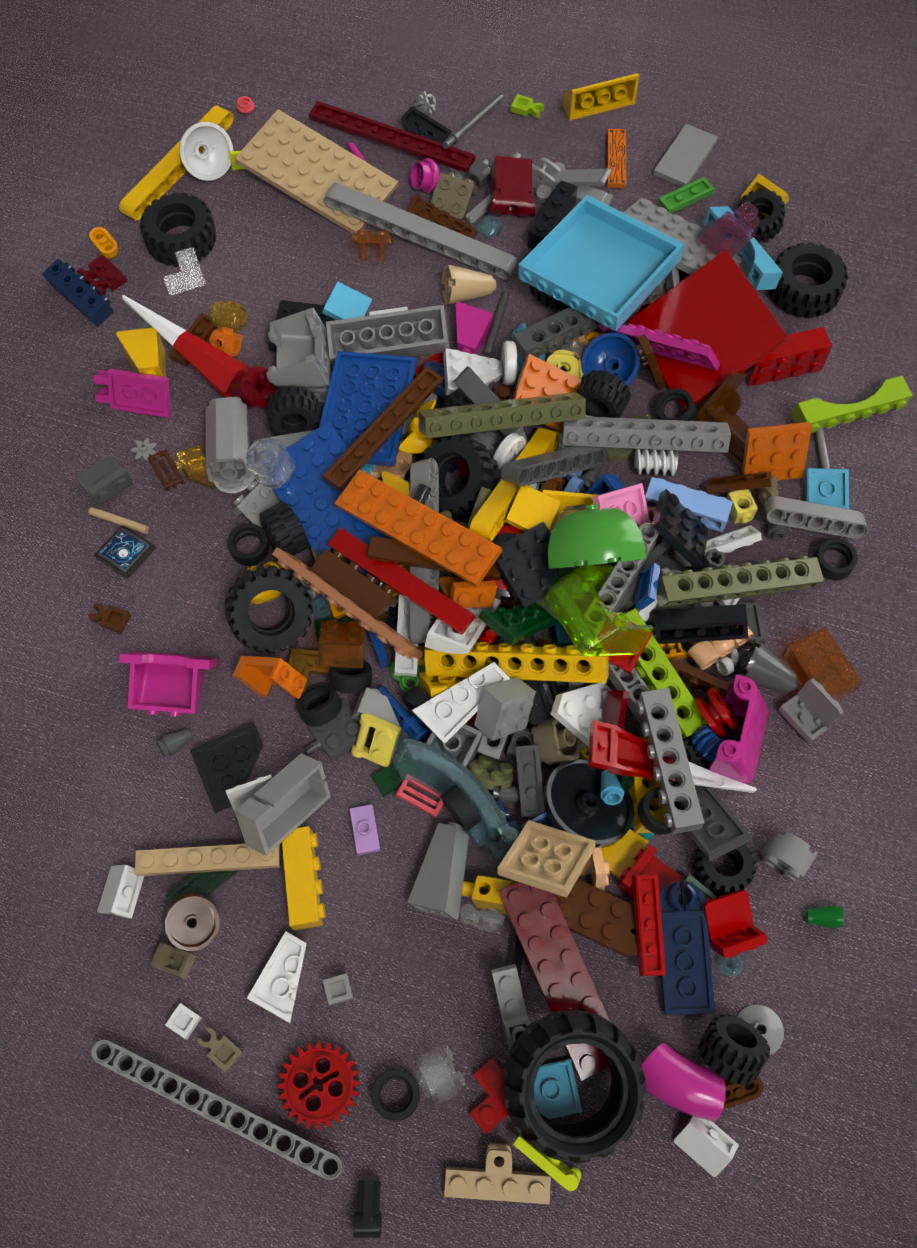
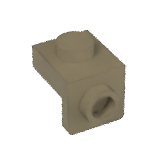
M772 476L771 487L757 488L758 500L762 505L765 504L769 497L779 496L778 480L775 476Z
M161 942L154 954L151 966L164 973L186 980L196 956Z

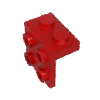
M651 844L646 850L641 848L634 857V860L637 861L632 869L627 866L619 877L623 880L619 888L633 899L632 875L658 874L659 892L670 883L679 881L680 886L681 882L684 881L681 875L655 857L657 849Z
M741 889L711 899L703 904L704 915L708 924L710 948L723 958H733L738 953L755 950L759 946L768 943L767 935L753 925L747 891Z

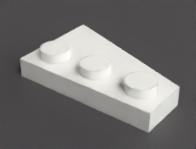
M285 931L247 999L290 1023L307 943Z

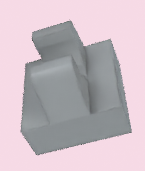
M347 973L323 980L329 1006L353 999Z

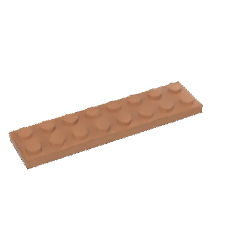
M278 547L274 550L272 555L278 558L277 563L280 566L292 571L296 578L308 583L311 589L324 595L325 599L331 604L342 608L343 613L352 619L358 620L362 627L377 634L376 637L393 646V650L409 659L414 657L420 660L425 654L423 650L385 622L369 614L311 571V568L297 557Z

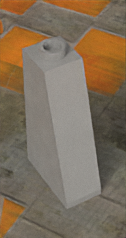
M438 823L407 902L421 912L458 920L469 839V835L461 830L462 827L456 823Z

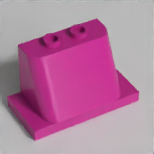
M140 651L120 653L119 663L130 664L127 709L146 710V714L157 715L160 714V711L168 712L169 716H182V713H198L205 670L219 667L220 658Z

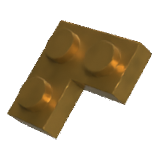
M299 648L291 649L288 664L307 678L302 694L308 689L310 674L329 676L330 665L336 659L335 653Z

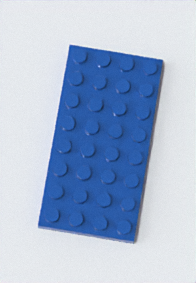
M329 421L259 465L260 470L281 502L283 501L288 504L296 514L307 535L308 543L318 558L325 548L331 552L334 551L327 544L340 527L368 546H370L372 536L392 539L335 505L336 500L347 485L339 492L323 480V475L348 448ZM344 558V561L348 564L351 562L350 560ZM363 569L360 570V572L365 576L368 573Z

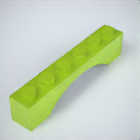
M902 375L885 380L874 395L861 402L834 404L814 398L797 403L790 414L795 423L810 422L812 426L811 433H814L820 428L826 427L829 429L843 422L848 424L855 419H866L876 413L881 415L891 409L900 410L907 406V402L913 394Z

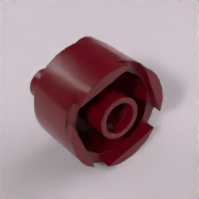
M254 366L236 373L230 383V392L232 397L241 398L242 402L247 405V409L251 410L267 406L271 394L274 395V391L278 390V386H274L273 383L271 384L268 381L266 375L268 372L267 368Z

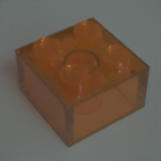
M336 620L321 621L318 666L363 668L365 628L357 621H350L348 623Z

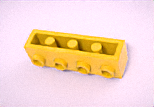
M309 826L296 828L282 841L289 924L293 930L323 926L322 918H326L324 903H320V894H323V884L321 879L318 880L317 871L321 870L320 858L315 855V848L318 847V837Z

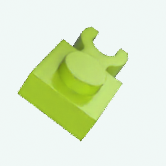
M517 94L511 105L510 112L526 117L530 113L533 117L540 118L541 111L543 112L544 104L533 103L534 99Z

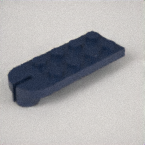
M679 881L670 883L659 892L666 975L661 976L664 1015L715 1013L708 924L703 909V904L706 902L704 895L698 887L683 881L681 882L682 905H679L677 894Z

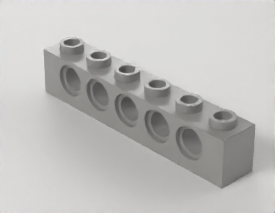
M669 688L641 692L639 700L636 701V708L638 714H642V733L644 737L647 736L648 738L647 753L654 762L653 777L655 781L659 782L660 790H658L660 803L665 806L664 820L666 827H670L672 834L700 830L704 825V819ZM658 713L662 719H655L651 714ZM657 735H664L668 741H660ZM662 757H670L673 760V764L665 763ZM668 780H676L679 783V787L671 786ZM674 802H681L685 806V810H678Z

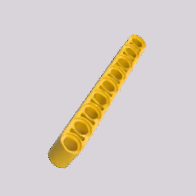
M215 105L199 122H211L219 125L226 131L232 125L234 115ZM181 140L121 200L119 204V211L136 221L140 220L143 212H145V208L148 205H152L151 202L153 200L160 199L187 172L180 158ZM202 146L198 149L199 153L203 152Z
M539 427L516 460L555 451L559 444L560 432ZM501 479L474 516L469 530L492 541L505 523V518L519 489V485L508 483Z

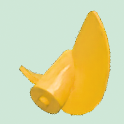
M433 399L427 402L418 411L433 409L436 400ZM418 411L408 425L409 436L399 446V450L404 453H423L427 447L431 448V444L436 440L432 438L426 439L419 432Z

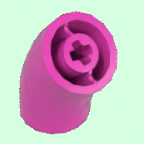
M666 1043L659 1045L642 1063L646 1079V1092L678 1111L700 1119L716 1121L720 1117L725 1103V1080L708 1067L683 1057Z

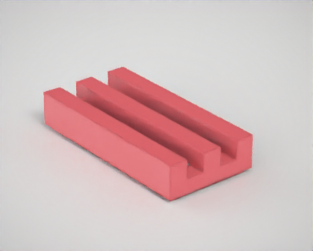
M406 775L395 795L435 818L444 804L440 797L441 792L409 775ZM407 783L440 799L439 803L407 786ZM403 790L425 801L426 803L436 807V809L434 810L433 808L403 793Z

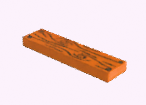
M608 129L607 168L611 170V173L607 179V188H626V129Z

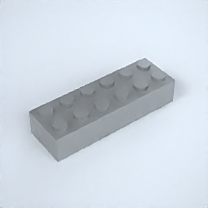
M444 305L326 322L329 359L333 367L337 351L416 357L443 353L445 348L450 349Z

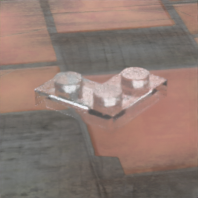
M190 247L174 252L181 272L163 277L169 296L206 285L194 248Z

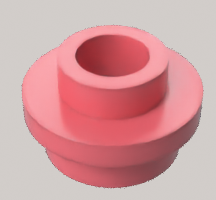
M247 96L240 97L236 104L237 110L244 114L250 113L254 109V102Z

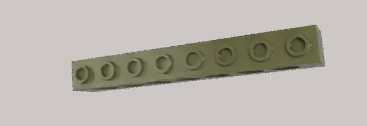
M577 392L421 410L418 411L419 432L427 439L585 419L586 398Z
M801 556L795 560L783 558L773 563L770 560L759 562L757 565L744 563L738 567L726 565L716 570L708 567L700 570V572L686 570L676 575H673V572L660 575L656 596L659 608L661 609L813 589L824 582L817 557L808 558V556Z

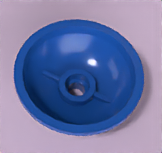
M616 332L602 334L591 341L583 353L581 362L583 376L585 378L587 373L592 372V370L608 371L618 376L628 386L639 371L640 355L636 344L626 335ZM618 364V368L613 370V366Z

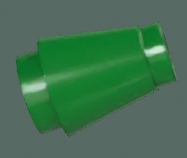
M831 905L807 909V923L833 929L843 927V908Z

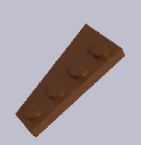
M418 194L415 195L406 210L472 239H475L477 235V229L458 218L450 217V213L445 210L440 211L430 201H423Z

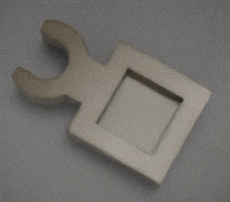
M208 1027L206 1030L211 1034V1040L204 1042L199 1038L197 1041L200 1046L211 1049L207 1057L221 1070L228 1073L244 1052L225 1035L219 1041L217 1032Z

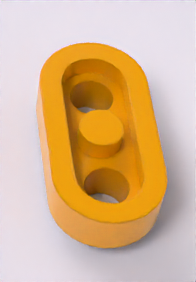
M96 227L89 232L91 243L101 255H104L106 258H113L118 255L119 248L117 242L105 228Z

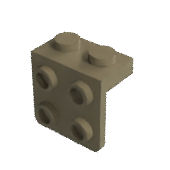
M440 173L431 203L435 204V208L440 211L445 210L450 213V217L462 220L465 217L471 196L477 195L478 187L473 180L467 178L462 180L451 173H447V175Z

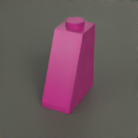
M458 301L456 302L457 350L470 354H479L491 330L493 313Z

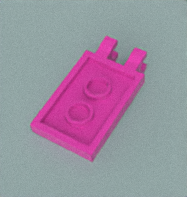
M99 369L98 375L93 376L94 384L108 385V389L100 388V393L95 394V402L110 403V409L166 418L171 415L169 378L109 369L108 371Z

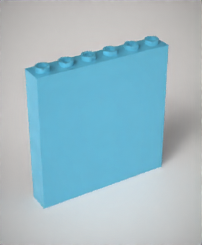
M586 195L519 263V279L532 285L539 291L552 296L554 299L565 303L572 309L585 314L587 317L598 321L605 327L617 331L680 262L683 257L685 244Z

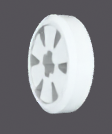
M504 341L501 352L502 383L508 386L514 385L516 382L517 348L514 341Z
M512 433L505 437L494 453L493 459L497 461L498 468H496V471L499 472L500 477L503 466L508 462L515 461L526 446L525 438L517 433Z

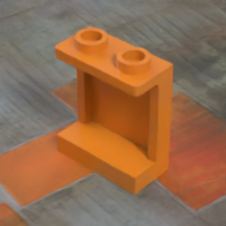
M241 656L233 673V677L262 697H267L271 685H278L291 696L299 699L307 682V678L283 659L274 657Z

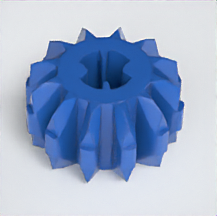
M709 725L698 728L691 736L696 749L712 763L716 757L718 747L724 739L720 738Z

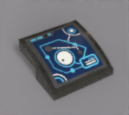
M122 525L94 556L98 561L110 566L115 573L128 579L156 547L136 532Z

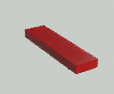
M658 874L632 875L639 976L666 975Z

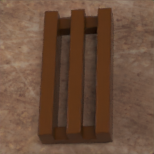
M166 449L148 457L166 492L169 491L170 487H177L176 484L185 483ZM162 456L166 457L177 478H172L161 458ZM154 460H158L169 482L166 483Z

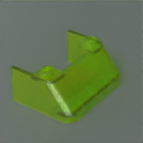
M612 565L580 566L552 585L546 594L548 602L579 652L587 656L637 655L654 629L652 625H633L626 614L622 612H609L598 593L614 569Z

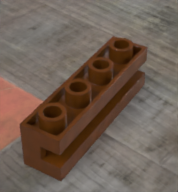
M325 548L310 570L376 619L384 622L388 617L386 613L390 606L394 608L399 601L393 596L395 592L385 585L382 588L376 584L378 580L369 573L366 576L360 572L362 568L351 561L349 564L345 562V556L336 549L331 552Z

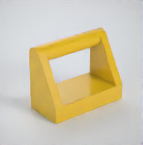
M760 174L755 177L740 197V200H742V197L744 195L748 196L752 190L755 192L757 189L762 191L769 189V192H776V196L780 195L785 205L789 201L787 192ZM759 212L760 214H762V215L765 216L766 218L770 217V216H769L768 214H766V213Z

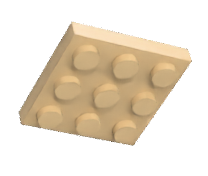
M528 820L498 866V875L567 898L595 849V840Z

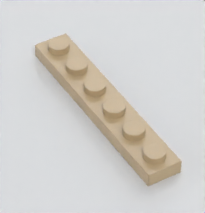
M246 844L137 850L135 875L152 876L280 868V844L267 856L246 846Z

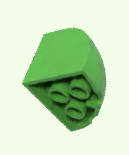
M598 504L585 505V510L573 511L564 515L555 525L548 546L549 569L646 559L643 537L635 521L620 509L612 507L598 508Z

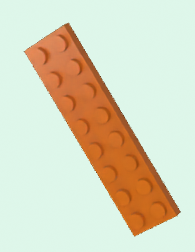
M360 469L335 502L339 509L388 537L397 540L476 587L479 586L503 551L500 546Z

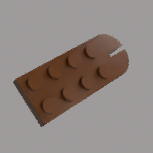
M579 879L575 882L567 898L554 894L570 931L622 956H638L637 937L631 933V930L636 932L634 905Z

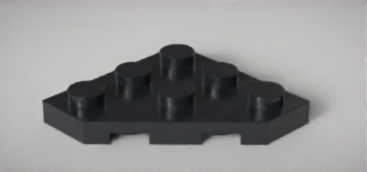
M254 723L190 750L215 813L232 806L226 790L247 783L263 748L262 740Z

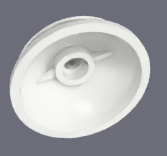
M199 122L190 126L185 131L180 142V158L184 167L191 175L201 180H215L223 176L231 166L229 152L233 151V145L229 135L223 128L211 122ZM200 146L203 147L202 153H199L198 151Z

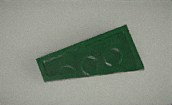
M546 600L536 602L521 610L519 605H514L513 609L508 610L504 607L496 608L495 612L482 610L479 618L512 646L564 620L567 612L554 601Z

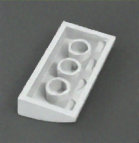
M495 598L492 607L465 608L473 613L476 618L463 635L437 619L427 634L425 647L452 654L470 653L487 625L479 618L481 611L489 610L490 612H495L501 600Z

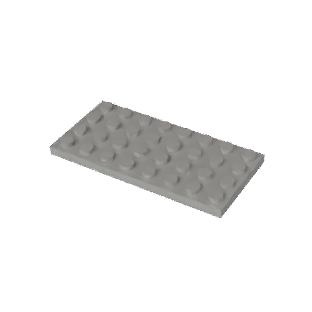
M642 198L623 212L684 243L683 257L675 267L689 275L726 249L747 278L748 267L742 255L730 244L712 235L709 231L701 229L699 225L689 223L681 216L668 213L667 209L652 204L651 201Z

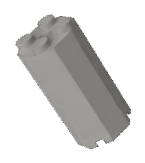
M239 397L212 399L206 408V471L209 481L214 483L215 480L223 488L241 486L244 484V479L251 477L249 414L247 405Z

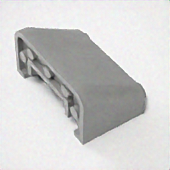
M310 308L270 322L268 336L270 341L277 346L276 367L274 365L270 366L266 373L268 381L271 384L273 383L274 386L324 388L329 386L331 370L327 330L315 309Z

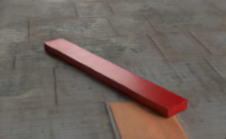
M341 527L327 544L331 549H336L346 559L354 562L363 570L461 635L464 634L476 618L473 613L396 563L368 559L370 546Z

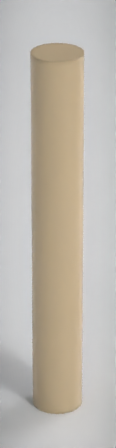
M90 507L88 512L89 515L147 534L149 530L147 525L94 507Z

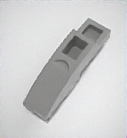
M515 964L491 970L509 1050L514 1041L519 1038L530 1024Z

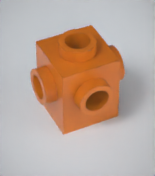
M222 327L221 329L213 330L209 341L214 347L234 357L240 353L243 336L233 333V329Z

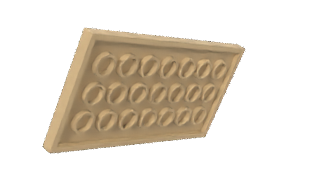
M279 109L235 157V162L356 237L368 223L326 205L324 197L331 185L339 183L383 202H386L398 187V181Z

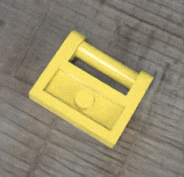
M362 714L359 721L361 726L357 741L352 747L351 754L357 758L363 757L383 767L390 766L401 727L371 714ZM373 727L376 729L371 747L368 748L365 746L369 728Z

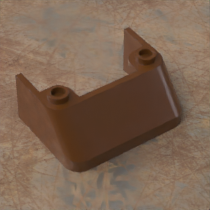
M731 372L698 412L697 421L728 423L731 438L728 453L726 454L742 469L747 429H750V427L736 414L742 406V398L735 390L748 375L745 372Z

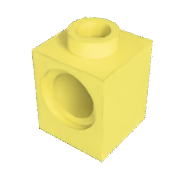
M749 489L728 493L726 499L733 501L730 510L733 523L750 522L758 508Z

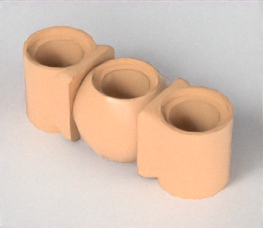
M748 627V639L702 641L694 645L688 653L699 668L705 670L717 662L719 658L728 655L734 648L736 649L748 642L754 634Z

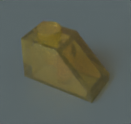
M200 444L176 453L179 461L175 463L179 473L184 472L186 480L211 489L216 488L215 484L208 479L206 459Z

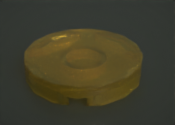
M224 300L221 303L216 301L211 305L209 318L215 326L220 329L227 327L233 329V331L242 330L246 327L249 316L248 313L246 314L245 308L240 304Z

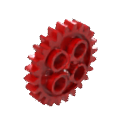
M320 1041L317 1042L316 1049H313L310 1043H307L306 1052L300 1047L297 1048L299 1056L296 1058L290 1054L291 1065L283 1063L287 1073L278 1075L284 1079V1083L277 1085V1088L284 1090V1093L279 1095L278 1099H286L287 1101L282 1106V1109L291 1108L292 1110L288 1117L291 1119L298 1115L296 1124L300 1125L306 1120V1128L308 1129L311 1128L313 1122L316 1123L317 1130H321L322 1122H325L327 1127L331 1128L332 1119L341 1123L339 1115L343 1113L349 1116L350 1114L346 1107L348 1105L355 1107L356 1104L351 1098L360 1095L354 1091V1087L361 1085V1082L354 1080V1077L360 1073L357 1070L351 1071V1068L356 1064L355 1061L346 1062L349 1053L346 1052L340 1056V1046H337L332 1051L331 1042L327 1043L325 1049ZM324 1059L329 1060L331 1064L329 1071L324 1074L319 1073L317 1069L319 1062ZM334 1072H339L337 1077L330 1079L322 1085L323 1090L321 1092L315 1089L303 1099L299 1098L300 1094L316 1086V1079L324 1081ZM300 1074L308 1076V1083L303 1088H298L295 1083L297 1076ZM340 1082L343 1085V1092L340 1096L333 1097L330 1093V1087L333 1083ZM314 1096L319 1097L321 1101L320 1108L317 1111H310L308 1108L309 1100Z

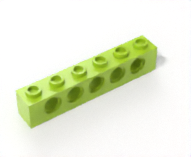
M636 608L621 616L650 632ZM652 635L643 650L648 656V661H644L639 657L634 669L650 691L669 688L672 693V702L681 736L684 739L708 723L697 708L692 695ZM653 670L659 673L660 680H656L653 677ZM677 709H681L684 712V719L677 715Z

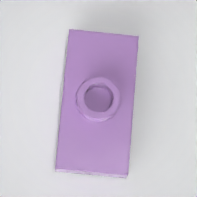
M373 805L350 808L357 855L381 851Z

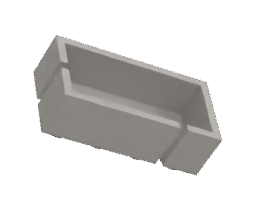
M301 753L254 794V799L249 798L235 810L246 846L267 856L331 797L327 781H324L326 777L320 761Z

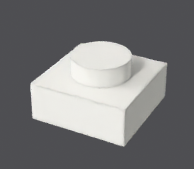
M180 1003L165 1025L187 1040L202 1017Z

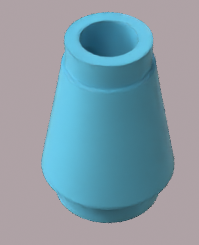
M604 770L601 773V798L608 805L619 804L623 799L624 791L617 776Z

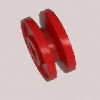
M711 687L707 690L710 701L707 702L703 697L698 696L695 698V703L713 731L720 738H724L727 736L725 724L733 730L739 728L740 725L728 704Z

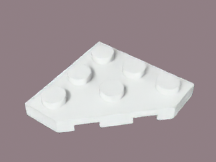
M445 348L443 352L446 395H450L458 389L453 381L467 366L487 386L493 381H499L503 375L502 361L448 348Z
M596 683L556 695L551 715L589 747L590 724L593 720L603 722L607 693L612 690L605 683Z

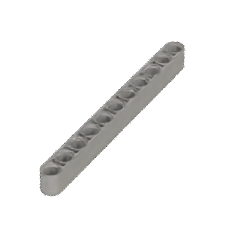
M333 183L324 197V202L332 209L500 279H510L518 263L517 259L509 253L342 184Z
M100 1040L93 1046L91 1056L96 1063L327 1180L337 1179L343 1173L344 1163L342 1159L330 1151L116 1043ZM110 1046V1056L103 1060L101 1052L105 1047ZM131 1057L133 1065L129 1070L124 1071L123 1062L126 1058ZM153 1068L155 1076L152 1081L146 1082L145 1073L148 1069ZM175 1079L177 1081V1089L169 1094L167 1092V1084L170 1080ZM197 1090L200 1094L199 1101L195 1105H191L189 1103V1095ZM219 1101L222 1104V1112L214 1117L211 1113V1107L215 1102ZM238 1113H243L245 1123L242 1127L236 1128L233 1124L234 1117ZM261 1124H265L268 1128V1135L263 1140H259L256 1136V1129ZM283 1136H288L291 1139V1147L283 1152L279 1148V1140ZM307 1147H311L315 1154L314 1159L310 1163H305L301 1156L303 1150ZM329 1159H334L338 1163V1170L333 1175H328L325 1171V1163Z

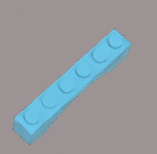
M728 206L709 207L703 222L704 226L712 235L727 242L742 255L748 267L747 279L755 290L776 289L783 273Z

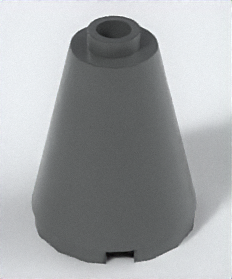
M755 639L749 643L752 646L751 649L743 651L734 672L752 679L756 686L786 694L790 691L794 692L800 682L798 674L761 642Z

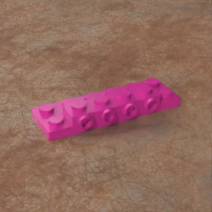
M601 323L599 324L604 334L610 332L624 334L636 346L639 345L637 337L645 334L654 354L717 371L720 366L711 347L695 339L688 340L676 334L669 335L658 329H647L639 324H636V326L632 324H627V326L621 325L617 331L605 327Z

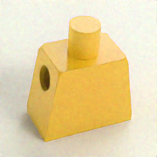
M477 876L475 883L463 882L462 896L471 897L478 908L508 915L498 890L514 882Z

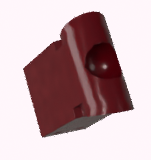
M496 155L490 168L491 202L488 213L534 217L535 202L531 195L532 159Z

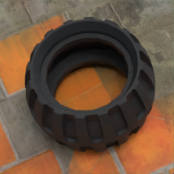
M581 1010L552 1012L529 1024L519 1038L514 1041L509 1050L502 1078L504 1102L513 1125L533 1148L559 1161L569 1160L574 1163L590 1162L591 1158L597 1156L604 1158L614 1152L613 1148L621 1141L626 1143L633 1134L632 1128L636 1120H641L644 1111L643 1098L646 1094V1079L641 1059L628 1037L613 1023L599 1015ZM585 1043L601 1049L608 1058L612 1074L610 1094L602 1109L590 1119L572 1125L555 1123L540 1114L535 1105L534 1082L539 1067L552 1052L569 1044Z

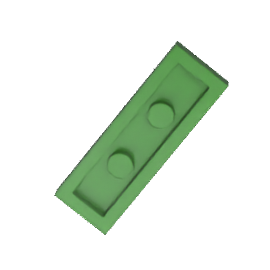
M702 177L660 197L658 204L660 207L667 209L668 213L673 214L714 194L715 188L705 177Z

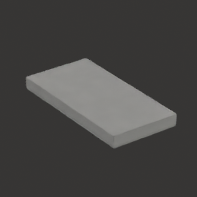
M685 124L654 169L653 175L680 187L689 184L716 144L718 137Z

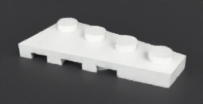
M493 662L413 709L412 712L445 744L478 711L483 688L509 680L510 678Z

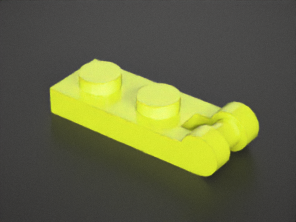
M521 1135L518 1136L513 1144L566 1190L574 1191L577 1189L581 1180V1171L578 1168H569L562 1161L546 1156L533 1148Z

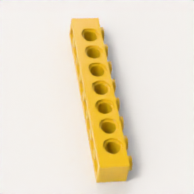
M478 642L473 646L470 653L467 654L445 653L427 647L424 650L426 676L469 677L492 664L493 662L489 659L490 656L498 659L499 662L496 665L510 679L518 677L521 680L607 683L609 676V649H603L600 646L580 648L576 645H569L566 648H562L553 644L536 647L528 643L520 646H511L509 643L489 645L487 642ZM445 655H451L454 661L448 660ZM467 656H473L476 662L470 661ZM517 657L521 663H514L511 658ZM534 658H540L544 664L535 663ZM563 659L567 665H559L556 660ZM586 660L590 665L582 666L579 661Z

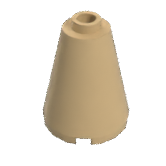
M454 265L444 267L442 284H445V290H442L445 304L451 305L457 301L463 302L488 296L496 290V280L493 279L492 275Z

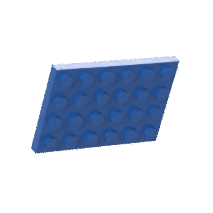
M337 351L319 427L329 421L349 449L413 381L417 365L416 357ZM404 424L366 464L395 467Z

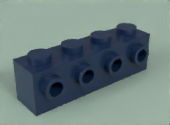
M57 259L42 275L60 294L94 325L99 327L114 312L109 306L111 304L110 300L103 294L99 296V291L91 283L87 285V280L79 272L75 274V269L68 262L64 264L61 260Z

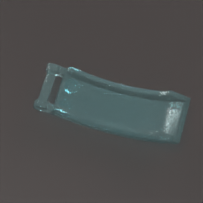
M408 738L403 740L392 761L401 779L421 784L437 794L438 797L453 785H457L465 793L481 817V821L468 831L474 844L477 847L486 846L492 858L496 860L501 859L505 854L507 846L517 839L518 832L515 828L508 825L503 810L498 807L496 801L482 782L464 765L441 750L417 740ZM500 833L502 838L497 844L495 838Z

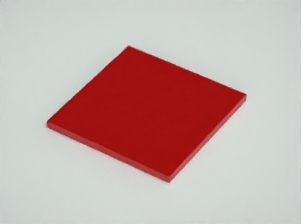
M726 249L627 321L628 324L635 326L639 324L647 329H658L669 335L676 334L688 340L695 339L711 347L720 363L717 371L655 354L658 367L669 388L683 389L689 392L693 397L695 405L714 393L731 372H744L790 340ZM677 399L686 412L688 410L687 403L684 400Z

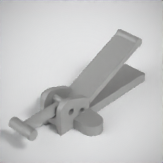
M516 152L513 157L521 158V154ZM544 157L538 160L537 165L532 164V186L538 188L536 200L539 203H547L561 180L578 186L577 203L586 195L607 205H610L613 200V195L591 187L604 186L611 173L609 168L565 170L563 163H553Z

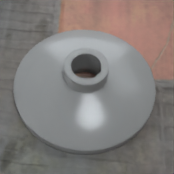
M751 1005L738 1013L736 1018L743 1019L753 1025L754 1028L757 1029L758 1025L764 1027L765 1033L761 1035L768 1041L770 1055L780 1048L784 1039V1028L779 1016L773 1010L763 1005Z

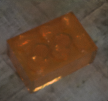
M826 627L788 644L782 653V657L787 665L798 674V680L802 687L808 680L814 678L836 701L854 693L862 684V680Z

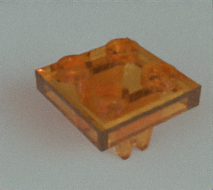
M357 230V234H352V242L361 243V260H366L367 243L380 244V261H385V244H394V236L389 235L388 231H376L375 235L371 234V231Z

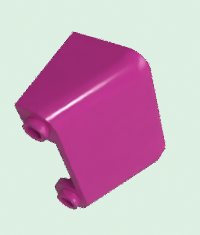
M736 674L725 694L724 701L731 707L735 717L742 720L738 741H723L718 747L713 762L708 764L707 770L748 785L755 776L769 709L755 682L748 677Z

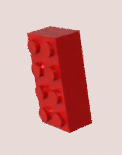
M820 327L788 334L789 341L744 371L748 375L745 378L747 385H762L766 382L780 381L784 378L798 377L802 374L816 373L822 370L833 346L825 328Z

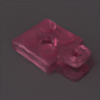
M746 202L734 212V215L727 211L699 237L700 242L717 255L726 249L731 257L735 256L755 237L754 229L760 223V219L757 217L758 209L751 203ZM725 234L731 235V238L723 239Z

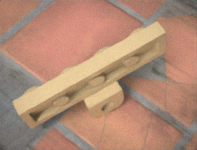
M489 1143L486 1150L485 1169L446 1166L444 1197L550 1204L551 1176L547 1173L512 1171L510 1145L505 1143ZM497 1156L503 1157L502 1159H496Z

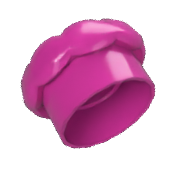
M429 158L416 162L411 169L410 175L413 188L421 189L424 193L434 191L439 181V167L434 160Z

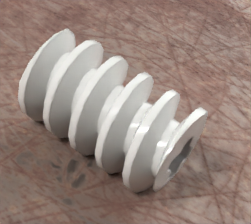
M640 449L635 450L634 469L637 468L639 475H641L643 469L646 470L647 475L650 474L651 469H654L655 475H658L659 470H662L663 476H666L667 471L670 470L671 476H674L678 465V450L675 455L672 450H668L666 455L664 450H660L658 455L656 449H652L650 455L648 449H643L642 454Z

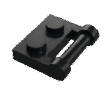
M524 680V683L536 691L528 718L531 727L547 719L553 718L543 684L549 685L553 701H555L556 695L561 693L557 681Z

